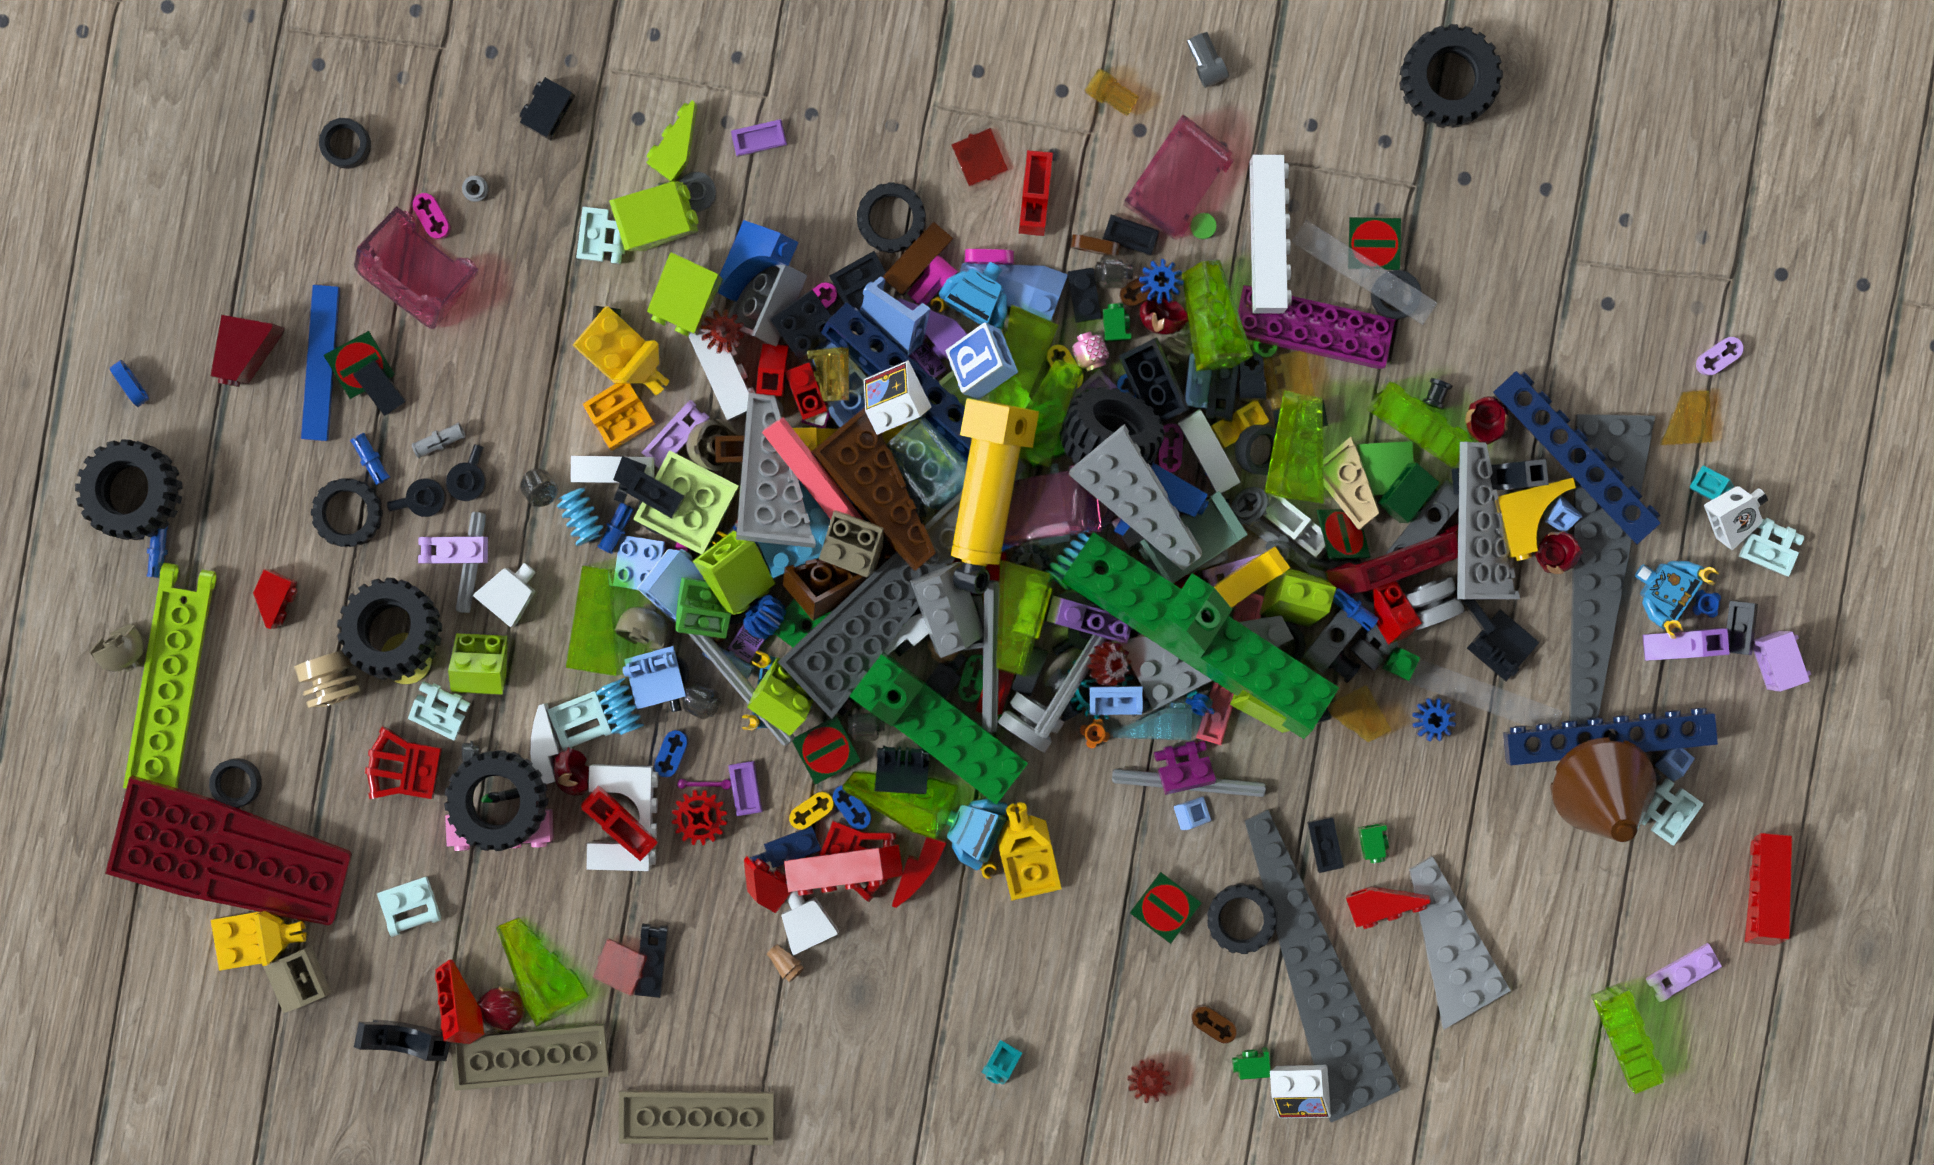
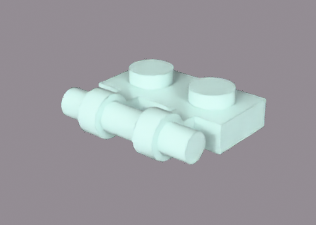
M590 207L582 208L577 259L603 262L604 252L612 253L611 263L621 264L622 254H625V249L616 221L609 220V210ZM607 229L615 230L613 244L606 243Z
M1769 518L1762 519V523L1757 527L1760 529L1759 536L1751 533L1746 538L1739 557L1789 577L1799 552L1789 548L1792 542L1801 545L1804 536L1796 533V530L1791 527L1784 528L1774 524V520ZM1770 533L1781 537V543L1777 544L1768 540Z
M423 681L419 690L428 694L427 698L418 694L408 719L455 741L465 719L464 715L456 712L457 708L467 712L471 703L463 700L462 696L456 693L452 695L442 690L441 686L435 683L431 685ZM436 698L449 704L448 708L436 703Z
M1666 778L1661 786L1657 785L1653 800L1641 824L1645 826L1648 820L1652 818L1656 823L1651 831L1674 846L1704 803L1682 788L1674 796L1669 791L1675 783ZM1665 799L1670 803L1661 815L1656 809Z

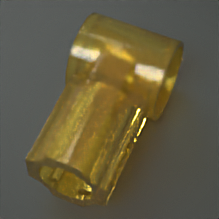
M1099 68L1084 90L1095 100L1107 103L1125 116L1129 115L1139 99V96L1117 83L1116 78Z

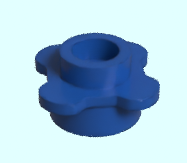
M1698 590L1695 593L1696 604L1692 608L1693 613L1696 615L1707 614L1710 618L1716 617L1718 615L1719 601L1721 600L1720 595L1716 592L1709 594L1705 593L1704 590ZM1706 601L1709 602V605H1708V606H1705V605H1704V603H1705Z
M1196 693L1192 699L1187 698L1185 701L1188 705L1192 706L1191 711L1197 715L1205 716L1206 713H1215V710L1211 708L1213 700L1206 695Z

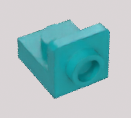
M1704 465L1690 485L1691 490L1710 500L1717 498L1734 487L1730 479Z
M1000 1040L981 1072L986 1075V1079L990 1082L1004 1085L1012 1074L1022 1052Z

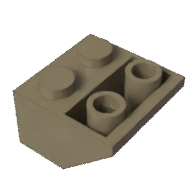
M834 510L819 560L868 577L875 572L881 555L884 528Z
M308 946L267 966H263L283 1013L305 1006L331 993L312 946Z

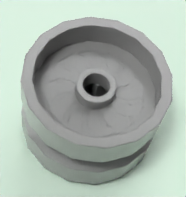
M1452 577L1438 581L1434 580L1404 593L1413 609L1420 608L1415 613L1422 624L1416 630L1445 621L1465 611L1461 599L1451 598L1443 601V598L1456 591Z
M1017 691L1011 701V705L1022 715L1019 717L1011 711H1004L998 723L1045 753L1052 743L1051 738L1048 736L1044 739L1036 735L1035 727L1047 707ZM1059 718L1051 733H1058L1065 722Z

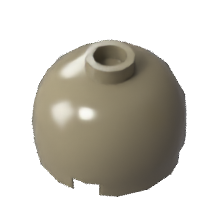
M722 419L706 420L695 425L687 438L686 444L689 458L693 463L709 471L727 469L734 463H716L715 436H737L735 429Z
M644 604L643 607L636 606L627 609L621 615L615 631L619 637L630 643L636 644V642L647 644L645 648L660 650L666 641L668 627L663 616L657 613L658 608Z
M127 624L109 633L111 637L106 641L101 639L90 650V654L101 668L112 672H118L123 669L125 672H129L139 665L137 660L143 654L144 641L138 629L132 624Z

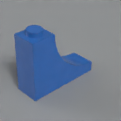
M743 220L719 274L723 280L717 293L737 302L747 284L761 271L775 265L789 266L799 242L780 232Z
M1153 463L1151 468L1167 492L1172 506H1175L1178 512L1195 518L1197 513L1202 516L1209 504L1205 500L1208 494ZM1121 519L1114 532L1123 537L1130 526Z

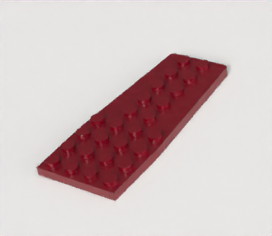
M132 775L128 780L105 874L180 896L259 912L266 911L274 915L323 925H331L336 919L352 853L342 847L226 805L212 798Z

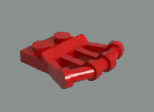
M382 726L379 730V737L368 751L370 760L369 766L365 768V774H367L370 787L369 799L394 794L434 799L442 748L409 742L389 728ZM390 739L405 748L406 754L402 755L382 750ZM380 758L404 762L402 773L380 769ZM378 776L401 780L400 786L381 790Z
M833 820L820 855L869 849L860 845L862 840H883V847L894 845L896 832H863ZM868 884L865 888L861 886L860 888H854V890L867 902H870L874 898L872 895L881 885L869 886Z

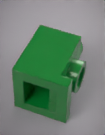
M1123 303L1108 304V309H1103L1104 342L1131 340V333L1126 334L1125 330L1130 329L1129 314H1124Z
M1397 647L1388 655L1382 669L1409 681L1420 657Z
M1384 823L1358 827L1362 856L1365 860H1370V863L1386 861L1385 850H1389V841L1387 834L1383 835L1382 831H1387V825Z
M1267 1047L1262 1048V1053H1258V1050H1244L1242 1055L1232 1057L1233 1073H1238L1240 1080L1270 1078V1058Z

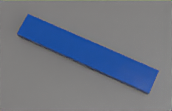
M313 285L301 439L329 441L334 372L323 355L336 348L340 287Z

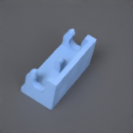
M1190 353L1188 357L1184 399L1188 407L1207 409L1213 356H1200Z
M1089 686L1090 715H1142V686Z

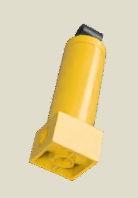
M966 400L960 435L971 437L972 440L951 556L960 558L963 562L956 568L953 576V583L957 589L983 594L990 582V575L985 567L987 564L1000 563L1020 447L1033 448L1039 411L996 402Z

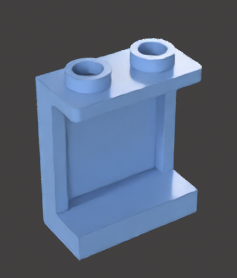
M880 276L874 282H869L864 288V299L860 312L864 318L871 324L876 325L882 334L891 342H895L909 356L923 344L931 308L922 303L912 311L883 291L885 279Z

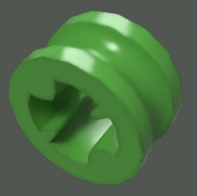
M1254 341V352L1260 354L1262 358H1268L1277 351V346L1272 345V348L1268 349L1267 353H1263V349L1259 350L1258 347L1261 342Z

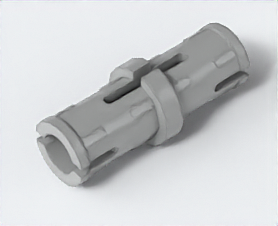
M458 422L440 432L438 430L433 431L431 436L412 443V448L415 455L421 458L437 449L440 451L444 450L446 445L465 438L466 435L461 424Z

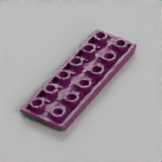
M1243 285L1233 331L1235 336L1371 368L1383 369L1386 367L1394 319L1292 296L1291 306H1287L1288 308L1284 313H1253L1252 287Z

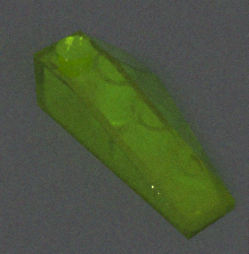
M854 771L843 784L842 790L911 832L936 839L947 825L958 791L957 785L935 778H928L926 794L874 791L876 773Z
M519 917L496 928L523 1004L536 1027L559 1017L589 997L577 974L571 968L567 970L557 960L559 956L554 952L550 953L541 944V939Z

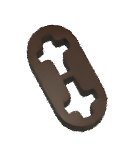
M1073 234L1070 247L1094 254L1118 257L1121 244Z
M1159 276V279L1161 280L1159 286L1164 287V283H1166V281H1164L1163 276ZM1139 278L1122 287L1119 294L1120 301L1128 307H1133L1148 300L1147 297L1151 291L1137 294L1135 296L1136 301L1134 302L1131 299L1126 300L1124 296L1127 294V288L1135 291L1146 285L1140 283Z
M1198 1005L1192 1010L1191 1019L1198 1029L1221 1043H1230L1235 1039L1237 1034L1236 1027L1231 1020L1206 1005ZM1207 1011L1208 1018L1213 1021L1212 1024L1206 1021L1198 1023L1197 1013ZM1218 1024L1221 1027L1229 1025L1231 1034L1220 1037V1031L1215 1028V1025Z

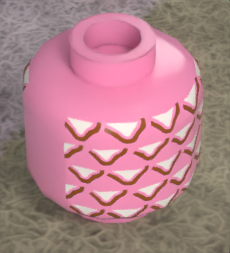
M1091 331L1077 336L1078 342L1072 346V351L1078 366L1081 369L1086 368L1087 372L1106 365L1105 361L1109 358V352L1101 335L1093 336Z

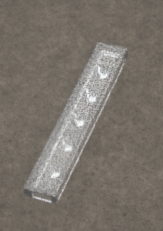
M1305 220L1292 240V243L1422 325L1425 324L1438 304L1433 299Z
M1419 660L1410 680L1407 681L1410 684L1535 729L1536 724L1551 723L1552 727H1558L1563 713L1561 710L1423 660Z

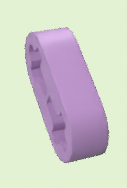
M1735 337L1721 340L1698 357L1696 361L1697 370L1705 376L1718 373L1742 355V342ZM1726 343L1729 345L1735 344L1734 355L1729 353L1722 356L1721 353L1727 349ZM1714 357L1718 358V360L1712 364L1714 368L1713 370L1711 368H1704L1703 365L1706 363L1705 358H1707L1708 360Z

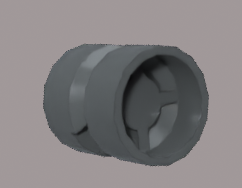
M1376 624L1370 631L1366 630L1364 632V639L1359 638L1349 648L1373 671L1384 662V655H1390L1399 646L1397 642L1388 645ZM1374 640L1381 645L1378 650L1371 645Z

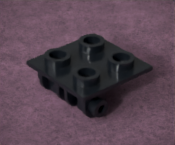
M812 289L770 320L797 358L801 359L827 340L821 331L832 316Z
M1499 609L1491 619V622L1496 627L1495 632L1486 637L1481 630L1467 649L1506 682L1511 675L1514 676L1519 671V666L1540 642Z
M883 745V748H878L874 791L926 794L930 753L923 748H911V751H909V747H906V751H901V746H898V750H896V747H886L885 745Z

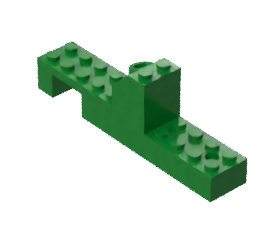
M1094 532L1062 580V583L1234 695L1238 696L1242 690H1245L1286 717L1282 726L1302 739H1305L1313 731L1339 687L1229 617L1228 615L1232 611L1230 605L1213 586L1193 573L1183 588L1180 589ZM1098 566L1102 567L1104 574H1097L1095 568Z
M793 599L785 609L784 621L780 623L779 628L775 630L774 634L793 648L829 613L813 621L798 602ZM809 620L812 623L811 629H803V621ZM885 652L879 656L850 694L853 700L891 727H896L996 805L1028 764L1024 757L988 733L966 716L964 711ZM895 690L898 693V699L890 700L888 692Z

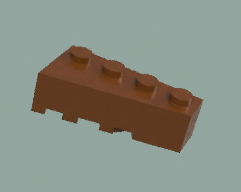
M883 544L876 570L896 552L890 545ZM815 558L806 561L805 565L785 567L783 586L814 621L834 610L868 577L822 560L817 561Z

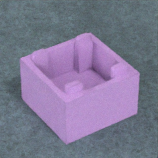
M1777 631L1754 639L1753 651L1767 690L1781 692L1810 681L1808 676L1811 675V672L1809 670L1806 671L1796 643L1799 637L1794 635L1793 632Z

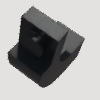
M1546 459L1491 465L1493 473L1490 480L1493 490L1549 485ZM1459 468L1451 469L1454 495L1459 494Z
M373 1020V1022L358 1023L354 1047L359 1050L396 1051L416 1056L425 1061H447L450 1042L444 1041L443 1032L403 1022Z

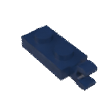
M809 826L806 829L764 843L766 851L750 858L755 861L759 858L766 863L770 861L772 868L783 865L784 861L799 859L821 850L813 826Z

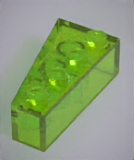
M1220 260L1201 261L1183 272L1182 280L1184 281L1183 287L1196 371L1232 368L1252 357L1253 354Z
M1011 304L1007 313L1004 338L1018 373L995 388L993 402L1024 407L1059 325Z
M1056 359L1026 409L1039 411L1033 448L1021 446L1020 458L1051 467L1060 441V431L1065 416L1074 399L1083 371L1082 367Z
M1391 381L1382 385L1366 409L1450 468L1455 467L1460 460V442H1472L1467 438L1469 434L1458 426L1453 428L1447 423V418L1436 411L1433 413L1426 408L1424 402L1416 397L1412 398L1401 386Z
M1284 390L1264 493L1282 498L1324 504L1323 411L1321 397Z
M1000 560L996 668L1000 671L1025 677L1053 576L1047 572Z
M582 565L566 668L619 676L621 674L617 634L615 631L616 617L612 569Z
M1618 983L1591 994L1629 1089L1634 1094L1664 1083L1662 1078L1664 1069L1660 1061L1654 1057L1652 1051L1655 1050L1650 1037L1646 1036L1643 1028L1645 1026L1640 1013L1637 1012L1634 1004L1635 1000L1630 989Z

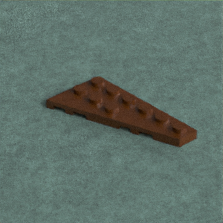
M864 407L811 453L869 521L884 528L885 539L909 566L916 571L934 556L936 552L924 525L921 524L916 513L915 504L908 495L905 488L906 484L891 450L888 449L884 441L883 432L876 434Z

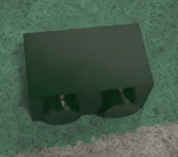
M1408 463L1377 504L1399 523L1413 522L1420 515L1422 505L1425 502H1429L1437 492L1436 487L1440 482L1418 463Z

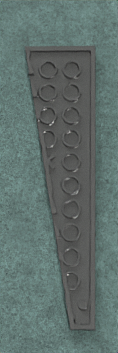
M1577 414L1575 416V430L1578 428L1588 438L1585 444L1591 450L1596 447L1606 457V460L1603 461L1609 469L1614 466L1624 476L1622 483L1627 488L1633 486L1641 494L1655 416ZM1579 448L1575 449V463L1584 462L1586 459L1585 451ZM1592 468L1589 471V478L1593 482H1600L1604 478V472L1600 468ZM1574 479L1576 486L1574 488V508L1582 514V517L1573 525V537L1578 541L1583 554L1572 568L1569 721H1577V724H1588L1587 719L1598 718L1632 539ZM1610 487L1607 490V497L1611 501H1619L1622 497V491L1618 487ZM1631 505L1626 508L1625 516L1628 520H1636L1638 507Z
M1019 459L1014 482L1026 468ZM962 491L924 525L936 552L934 556L914 571L896 551L778 661L831 719L919 607L910 580L949 566L956 558L951 556Z
M1267 809L1244 820L1264 891L1273 900V905L1277 911L1275 930L1313 1064L1327 1065L1331 1117L1328 1118L1330 1123L1401 1089Z

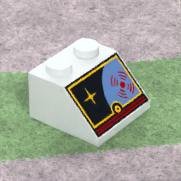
M909 360L864 379L865 411L876 434L919 418L931 408Z
M1327 1065L1276 1066L1270 1071L1272 1099L1279 1118L1331 1117Z

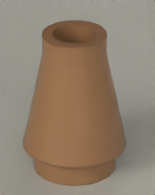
M778 944L766 954L773 962L782 979H786L789 983L804 970V967L801 965L802 962Z

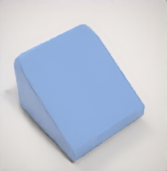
M1561 495L1557 496L1543 512L1546 523L1565 532L1582 517V514Z
M1684 748L1670 749L1660 757L1655 766L1670 780L1676 781L1684 776L1695 758Z
M1204 797L1174 806L1181 830L1192 829L1211 821Z

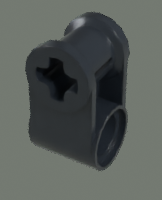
M1247 352L1241 357L1239 366L1240 402L1265 401L1266 380L1264 377L1263 358L1256 352ZM1250 356L1259 363L1254 367V371H1250V368L1244 365V362L1248 361Z

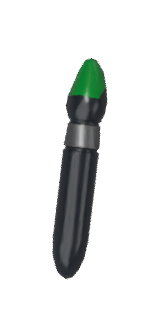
M513 788L499 793L490 792L483 796L481 801L483 803L495 804L499 801L520 798L517 788Z

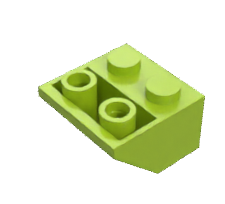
M456 633L448 669L451 692L503 694L507 670L508 636Z
M777 657L755 689L747 708L790 736L806 720L814 700L778 663L780 659Z

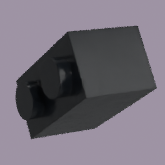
M545 77L542 82L538 81L532 91L534 97L530 104L524 105L519 117L522 118L520 123L523 126L551 141L575 95Z

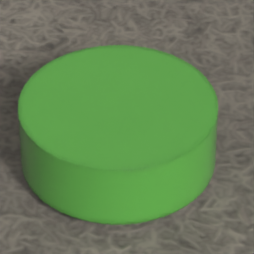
M1208 213L1197 214L1190 223L1191 233L1194 237L1201 240L1210 238L1216 231V221L1213 216Z

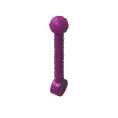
M680 779L677 785L680 789L690 786L722 787L727 790L731 787V781L724 779L722 782H702Z

